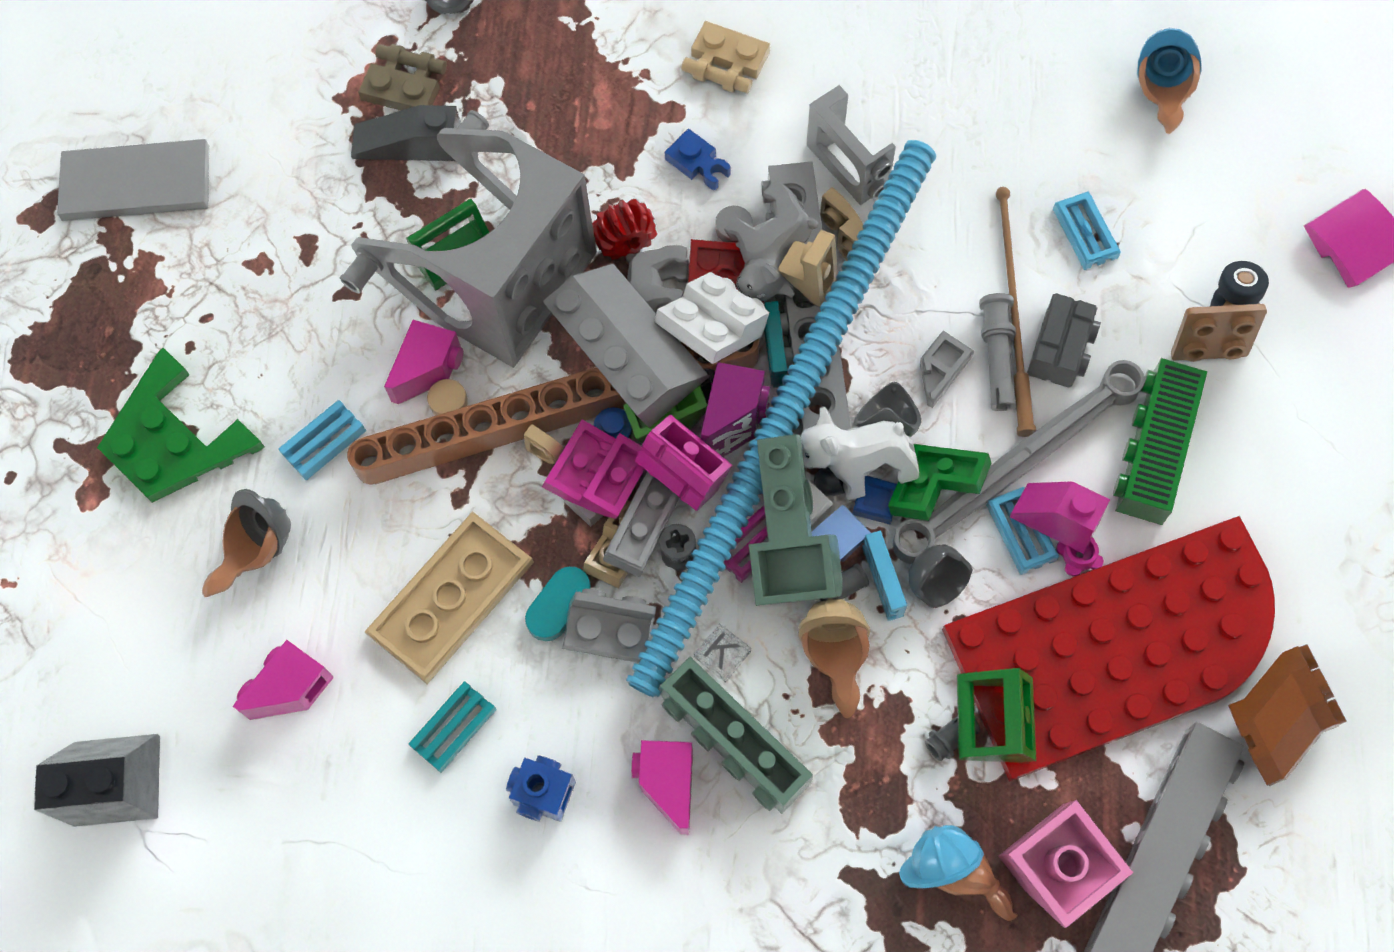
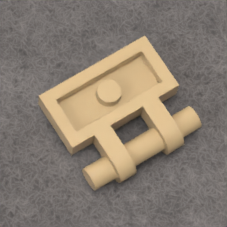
M705 21L691 47V56L699 60L696 61L685 57L681 70L693 74V79L705 82L707 79L723 85L724 90L733 93L735 90L748 94L753 81L744 78L743 75L757 79L770 53V43ZM714 65H717V66H720V67H723V68H726V69H729V70H728V71H725V70H722V69H719V68H716V67H713V66H714Z

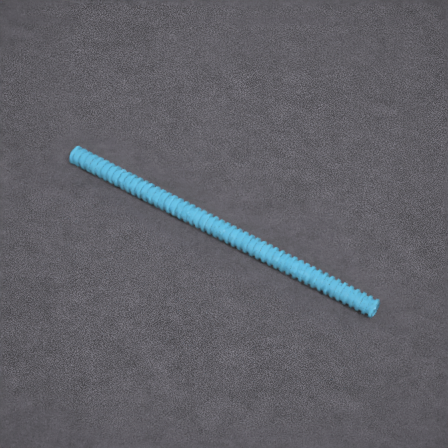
M909 140L905 143L904 150L899 155V160L893 166L894 170L888 176L889 180L883 185L884 190H881L878 200L873 205V210L867 216L868 220L862 226L863 230L857 235L858 240L853 243L852 251H849L846 256L848 261H844L842 264V271H839L836 276L837 281L832 283L831 292H828L825 297L827 302L821 304V312H818L814 318L816 323H812L809 327L811 333L805 335V344H801L798 348L800 354H796L793 358L795 365L789 366L787 370L789 375H785L782 379L784 386L778 387L776 391L778 396L773 397L771 400L773 407L767 408L765 412L767 418H762L760 421L762 428L755 431L754 436L756 440L749 442L750 450H746L743 454L745 461H740L737 465L739 472H734L731 477L734 482L727 485L726 490L728 493L721 496L722 505H717L714 510L716 516L710 517L709 523L711 526L704 529V539L700 538L697 545L699 549L693 550L691 554L694 558L693 561L686 563L685 566L688 570L681 573V584H675L674 590L676 593L669 596V607H663L662 612L664 616L657 619L658 628L651 630L650 635L652 639L645 642L644 646L647 648L645 653H639L638 658L640 662L633 665L632 669L635 671L633 676L628 675L626 678L628 684L634 689L650 697L660 696L661 691L659 687L666 680L664 678L666 673L671 674L673 668L670 666L671 663L678 661L679 657L676 654L678 650L682 651L684 649L683 640L690 638L691 634L688 631L696 626L697 623L694 619L696 616H701L703 612L700 609L701 605L708 603L706 596L713 593L714 588L712 584L713 582L717 583L720 579L718 572L725 570L724 561L730 560L732 555L729 551L737 546L735 539L742 537L743 532L741 528L748 525L749 521L746 518L754 513L752 506L758 505L760 502L758 495L763 494L757 440L793 435L792 430L798 428L799 422L797 419L803 418L805 414L803 408H807L810 405L808 398H812L815 395L814 387H818L821 383L819 377H823L827 372L825 366L831 364L832 359L830 356L836 354V345H840L843 340L841 335L847 333V325L853 321L852 314H856L859 309L857 304L863 302V294L868 292L869 284L875 278L874 273H877L880 269L879 263H882L885 259L884 253L889 251L890 243L896 237L895 233L901 228L900 223H903L906 218L905 213L909 212L911 203L916 199V193L921 189V183L925 181L926 174L932 168L931 164L937 158L935 151L928 144L919 140Z

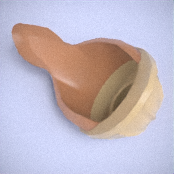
M828 598L827 600L819 601L810 608L806 618L799 624L798 637L802 642L804 653L811 664L830 677L832 682V699L842 716L849 719L855 713L860 701V691L855 678L856 673L868 658L870 627L862 612L856 606L840 598Z

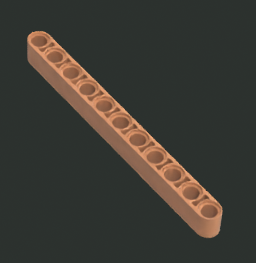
M757 339L746 345L751 348L746 352L736 351L718 362L753 369L759 360L760 340ZM681 342L696 361L701 357V355ZM697 361L703 369H713L716 371L717 362L712 364ZM596 367L360 438L350 445L347 459L359 480L370 485L378 484L523 440L524 433L531 424L546 433L579 423L581 419L586 421L596 418L602 410L607 408L624 409L623 405L627 403ZM592 389L604 391L598 397L586 395ZM556 400L566 401V404L561 408L554 409L549 407ZM519 411L529 413L522 420L512 419V416ZM480 423H491V426L485 431L478 432L474 430ZM453 434L450 441L446 443L437 442L441 435ZM415 445L412 452L405 455L399 454L403 447ZM370 456L377 457L373 464L361 466L366 458Z

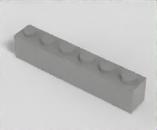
M1195 722L1185 731L1125 861L1133 871V874L1111 891L1084 952H1153L1159 937L1164 939L1167 937L1176 919V915L1171 913L1177 897L1180 899L1185 897L1192 884L1193 875L1188 873L1194 859L1200 860L1209 846L1211 837L1206 835L1208 827L1212 820L1217 822L1226 808L1228 799L1223 797L1228 783L1234 784L1242 772L1244 761L1239 758L1245 747L1244 745L1199 722Z

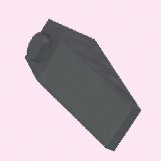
M418 105L354 125L351 157L352 159L455 161L439 145L437 134L443 128H458L461 124L457 107Z

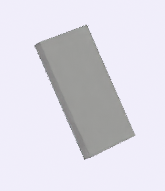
M206 139L61 151L57 215L62 221L206 209L208 208L209 144Z

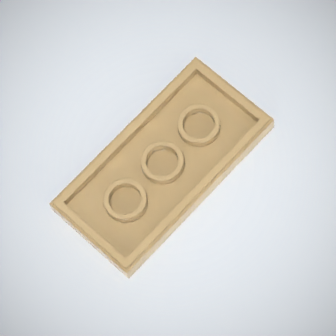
M472 511L364 632L424 683L428 684L530 568L534 561L528 554Z

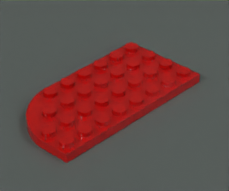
M1239 515L944 625L942 631L961 673L1020 668L1033 677L1036 761L1001 762L1010 782L1206 707L1230 695L1249 678L1266 652L1274 626L1275 596L1268 568ZM974 686V703L993 746H1006L1003 687Z

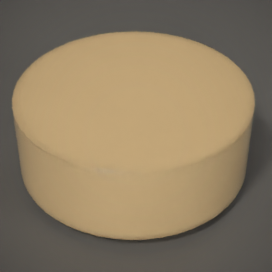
M452 379L440 380L433 384L428 391L427 401L435 416L466 407L468 404L464 387Z

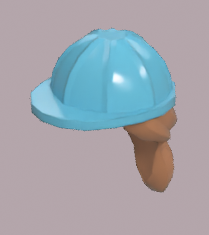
M954 825L935 826L933 829L925 831L915 844L912 856L900 868L899 874L902 883L910 888L937 887L952 895L981 894L987 898L992 910L999 917L1007 921H1012L1017 917V913L1012 909L1010 895L1000 886L999 880L994 877L990 864L984 856L979 843L972 840L961 828Z

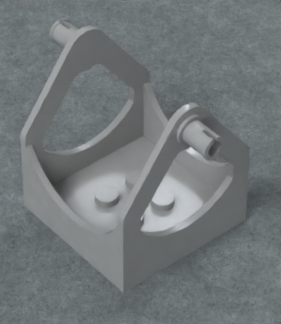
M470 110L458 128L441 129L437 134V141L447 154L510 210L507 216L494 230L483 238L467 246L447 251H425L411 244L358 237L351 244L357 257L339 279L348 289L359 294L373 274L377 272L438 325L455 331L457 336L514 368L552 316V312L543 303V300L569 278L583 273L597 254L585 174L509 133L500 130H487L489 127L488 121L478 112ZM478 152L511 153L516 156L520 169V184L517 196L479 161ZM394 263L424 267L440 276L462 299L471 314L472 320L458 321L447 315L395 269Z

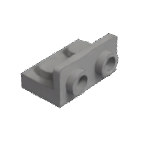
M583 589L582 592H575L569 605L562 649L639 663V653H645L647 649L644 644L649 638L650 624L655 616L656 607L646 605V600L638 597L626 596L622 600L606 597L607 594L597 589Z

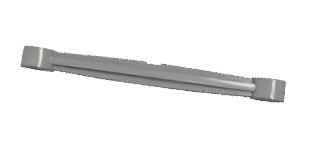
M1119 360L1112 363L1107 368L1101 380V385L1061 412L990 466L980 494L956 492L932 512L929 521L919 519L903 521L897 527L893 538L892 546L895 555L901 561L912 564L920 553L908 552L901 546L900 535L908 530L919 531L928 541L926 549L934 546L937 537L1024 476L1074 437L1112 404L1126 405L1133 402L1145 382L1142 369L1134 362L1128 360ZM1116 373L1125 374L1134 381L1135 390L1121 392L1112 386L1109 377Z

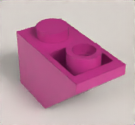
M286 639L281 647H275L267 655L264 661V668L255 679L248 680L240 688L236 697L237 701L232 707L249 720L306 711L312 706L334 676L323 665Z

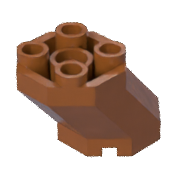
M1308 644L1301 647L1296 646L1282 652L1244 699L1228 705L1241 737H1244L1249 747L1248 751L1266 785L1269 786L1286 780L1324 732L1347 722L1336 699L1327 702L1334 695L1320 668L1312 671V669L1319 666Z

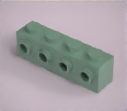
M691 657L681 664L660 685L661 695L665 700L661 704L664 710L677 722L683 718L695 729L691 733L693 738L707 751L714 748L724 758L721 762L722 766L736 780L740 781L744 777L755 788L752 795L768 811L775 807L783 814L811 785L813 774Z

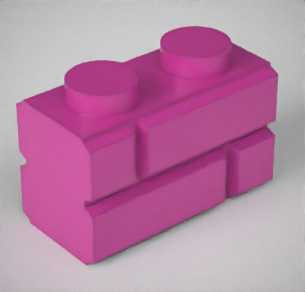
M672 415L666 417L651 430L635 459L651 476L657 478L695 511H698L716 494L733 466Z

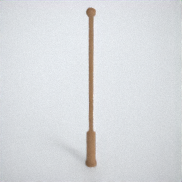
M1002 186L996 190L995 195L1000 201L1009 295L1014 298V305L1010 309L1012 325L1016 328L1014 349L1017 373L1013 376L1018 420L1016 430L1018 436L1029 437L1037 430L1033 420L1029 375L1024 371L1007 202L1010 197V190Z

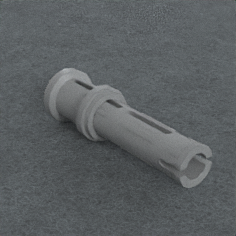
M1006 293L988 294L979 300V307L984 312V327L981 329V337L988 345L991 409L995 411H1007L1006 404H1008L1010 410L1016 407L1011 341L1014 340L1016 335V328L1011 323L1010 309L1014 305V298Z

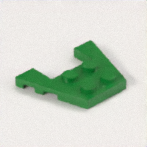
M164 348L158 351L97 447L152 503L198 481L197 477L217 467L220 470L234 464V459L249 452L253 455L265 447L238 419L206 446L160 401L190 375Z

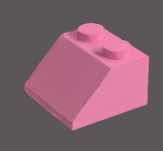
M1077 800L1061 805L998 856L1025 892L1063 928H1067L1133 874V871Z

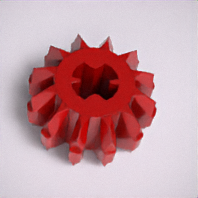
M622 199L614 206L608 205L606 211L597 213V219L594 220L592 225L598 249L601 250L604 256H610L612 260H616L622 256L626 258L628 254L640 253L642 248L649 247L651 240L657 236L655 219L651 210L647 208L645 203H639L637 199H631L628 202Z

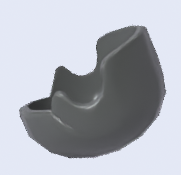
M946 544L934 545L916 556L908 571L909 586L913 593L929 607L938 608L949 604L962 593L969 583L973 569L971 564L955 548Z

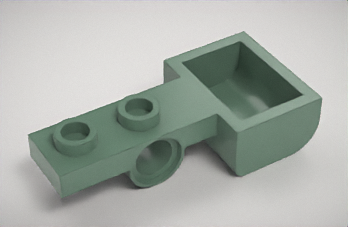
M793 434L758 439L757 446L768 542L749 544L756 606L840 597L842 594V572L837 536L829 534L812 536L810 515L813 511V496L810 483L805 478L801 435Z

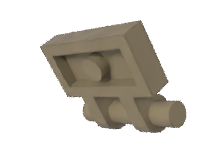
M378 44L375 56L376 58L387 60L385 66L370 64L358 91L360 99L400 111L418 105H433L440 87L438 80L431 79L430 76L432 72L444 75L447 69V62L436 59L435 55L422 51L420 54L405 51L404 46L392 44L389 47ZM402 65L417 68L415 74L400 71Z

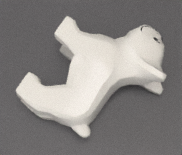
M826 407L820 408V417L816 426L805 429L802 432L801 443L804 467L809 469L829 467L834 475L844 482L843 489L847 500L865 496V476L884 464L899 470L897 471V477L901 484L918 479L919 467L912 439L905 434L901 422L881 421L862 427L842 430L833 423Z

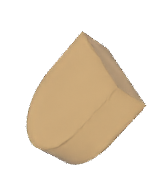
M533 424L524 433L527 451L549 464L556 463L564 450L560 443Z

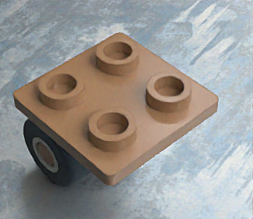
M1235 261L1228 264L1221 273L1218 288L1214 292L1210 306L1186 309L1170 352L1172 360L1195 362L1202 359L1226 358L1234 360L1247 357L1267 314L1265 304H1260L1269 285V278L1265 270L1250 261Z

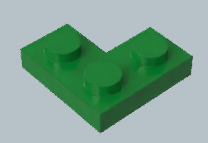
M914 444L919 467L918 479L902 484L898 481L888 508L892 516L929 521L942 489L980 494L992 464L989 453Z

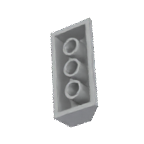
M614 264L572 276L543 300V303L648 428L709 378V375L682 343L654 322L656 313Z

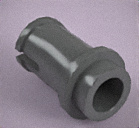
M858 563L853 564L852 567L842 572V594L840 597H831L830 599H844L858 590L869 586V579ZM828 598L819 599V601H824Z
M958 716L940 730H931L929 738L925 741L930 753L939 761L945 758H953V751L959 747ZM975 720V734H978L981 729Z

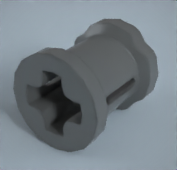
M670 525L661 533L659 540L662 560L667 567L673 568L676 571L686 570V563L694 559L691 554L693 550H696L695 535L686 525ZM679 543L684 548V551L677 553V550L672 545Z

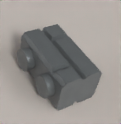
M1058 293L1052 295L1027 370L1029 376L1045 381L1050 380L1051 383L1067 388L1072 387L1077 376L1084 377L1091 355L1084 353L1087 342L1094 344L1101 322L1094 320L1098 309L1096 305L1081 300L1074 301L1073 298Z

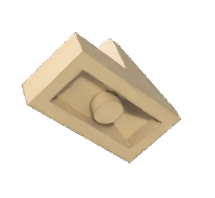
M824 230L819 231L813 243L810 241L807 244L799 241L793 242L778 268L784 278L813 304L819 307L824 302L827 293L830 292L831 285L836 281L838 274L835 235Z

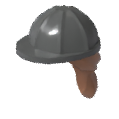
M241 489L235 492L232 498L231 512L227 517L223 530L224 560L205 580L202 589L204 597L228 590L233 585L236 577L241 576L243 572L262 568L272 558L282 553L291 529V521L286 514V510L281 507L279 502L274 499L261 497L249 489Z

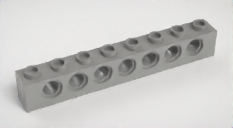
M813 161L769 165L768 180L761 181L763 203H770L771 213H766L765 215L766 221L775 217V202L768 201L763 192L772 183L777 181L790 189L797 199L801 201L804 211L818 221V227L812 229L809 239L804 244H807L809 241L813 243L819 231L822 230ZM786 279L796 295L791 298L784 294H776L775 299L778 302L783 301L784 313H780L782 334L788 338L789 347L784 348L788 370L790 365H795L793 358L796 354H800L798 351L799 346L805 344L800 338L807 333H811L809 327L812 323H816L814 318L821 310L819 306L813 304ZM799 302H807L810 303L812 306L809 308H800L796 304ZM836 345V354L830 356L832 359L831 364L825 366L827 372L823 377H819L821 379L820 385L814 387L815 395L812 398H808L810 405L807 408H803L805 413L803 418L797 419L799 426L796 430H793V434L802 435L805 429L816 426L820 414L813 413L809 409L814 405L826 407L833 423L842 430L851 429L839 345Z

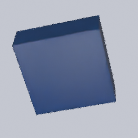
M865 476V496L856 499L852 514L891 525L893 516L890 513L888 504L897 483Z

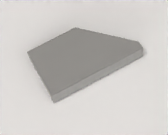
M944 330L920 360L927 405L931 408L935 406L961 373L975 352Z

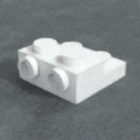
M709 272L687 283L683 297L657 309L654 322L714 364L761 338L770 312L765 309L761 300L750 298L736 290L735 284L729 278H722Z

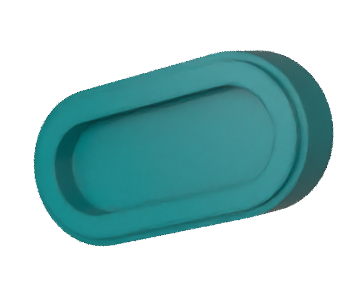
M570 566L561 568L552 576L529 606L525 622L530 634L540 641H552L564 633L570 601L575 592L591 589L589 578L583 570Z

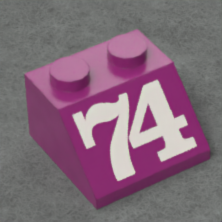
M717 362L701 431V440L722 457L727 456L755 439L754 433L758 429L762 418H767L765 412L770 406L768 401L771 387L764 386L765 371Z

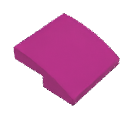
M1366 188L1303 225L1320 257L1330 256L1348 288L1359 285L1394 263V217Z
M581 419L542 487L571 503L603 516L616 519L645 469L635 461L643 446L620 433L615 439Z

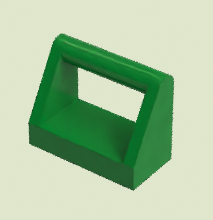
M470 198L406 237L408 244L422 249L421 246L467 218L469 219L468 224L430 246L425 251H447L464 247L483 238L490 232L476 204ZM417 266L435 291L447 284L437 274L424 267Z
M1020 668L957 674L959 759L996 762L1036 761L1033 677ZM974 686L1003 687L1006 746L976 748Z

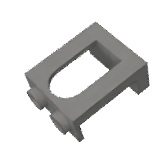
M838 85L810 103L806 145L861 206L871 198L873 200L878 199L881 190H884L883 185L889 180L888 176L893 168L896 146L891 143L874 155L868 151L845 125L849 95ZM835 143L847 156L857 170L860 183L827 148L828 146Z

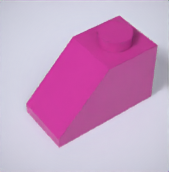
M412 320L384 385L392 403L400 404L429 391L433 384L443 379H449L453 369L457 370L460 367L464 350L461 348L455 331Z
M1073 481L1028 483L1012 510L1010 518L1084 554L1110 499Z
M641 740V752H633L632 778H639L641 791L680 835H689L693 764L692 742Z

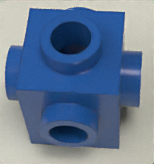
M538 755L536 761L524 757L521 767L515 766L507 782L506 791L511 792L509 799L514 806L518 807L517 814L540 822L542 816L561 822L576 784L573 774L560 770L561 764L553 759ZM544 785L540 791L534 792L538 786Z

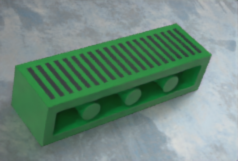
M1164 358L1160 359L1154 371L1147 370L1144 376L1145 382L1140 391L1146 393L1144 405H1137L1131 426L1137 427L1135 439H1128L1122 461L1128 462L1126 473L1118 475L1113 490V496L1119 497L1116 512L1159 525H1163L1172 513L1208 371Z

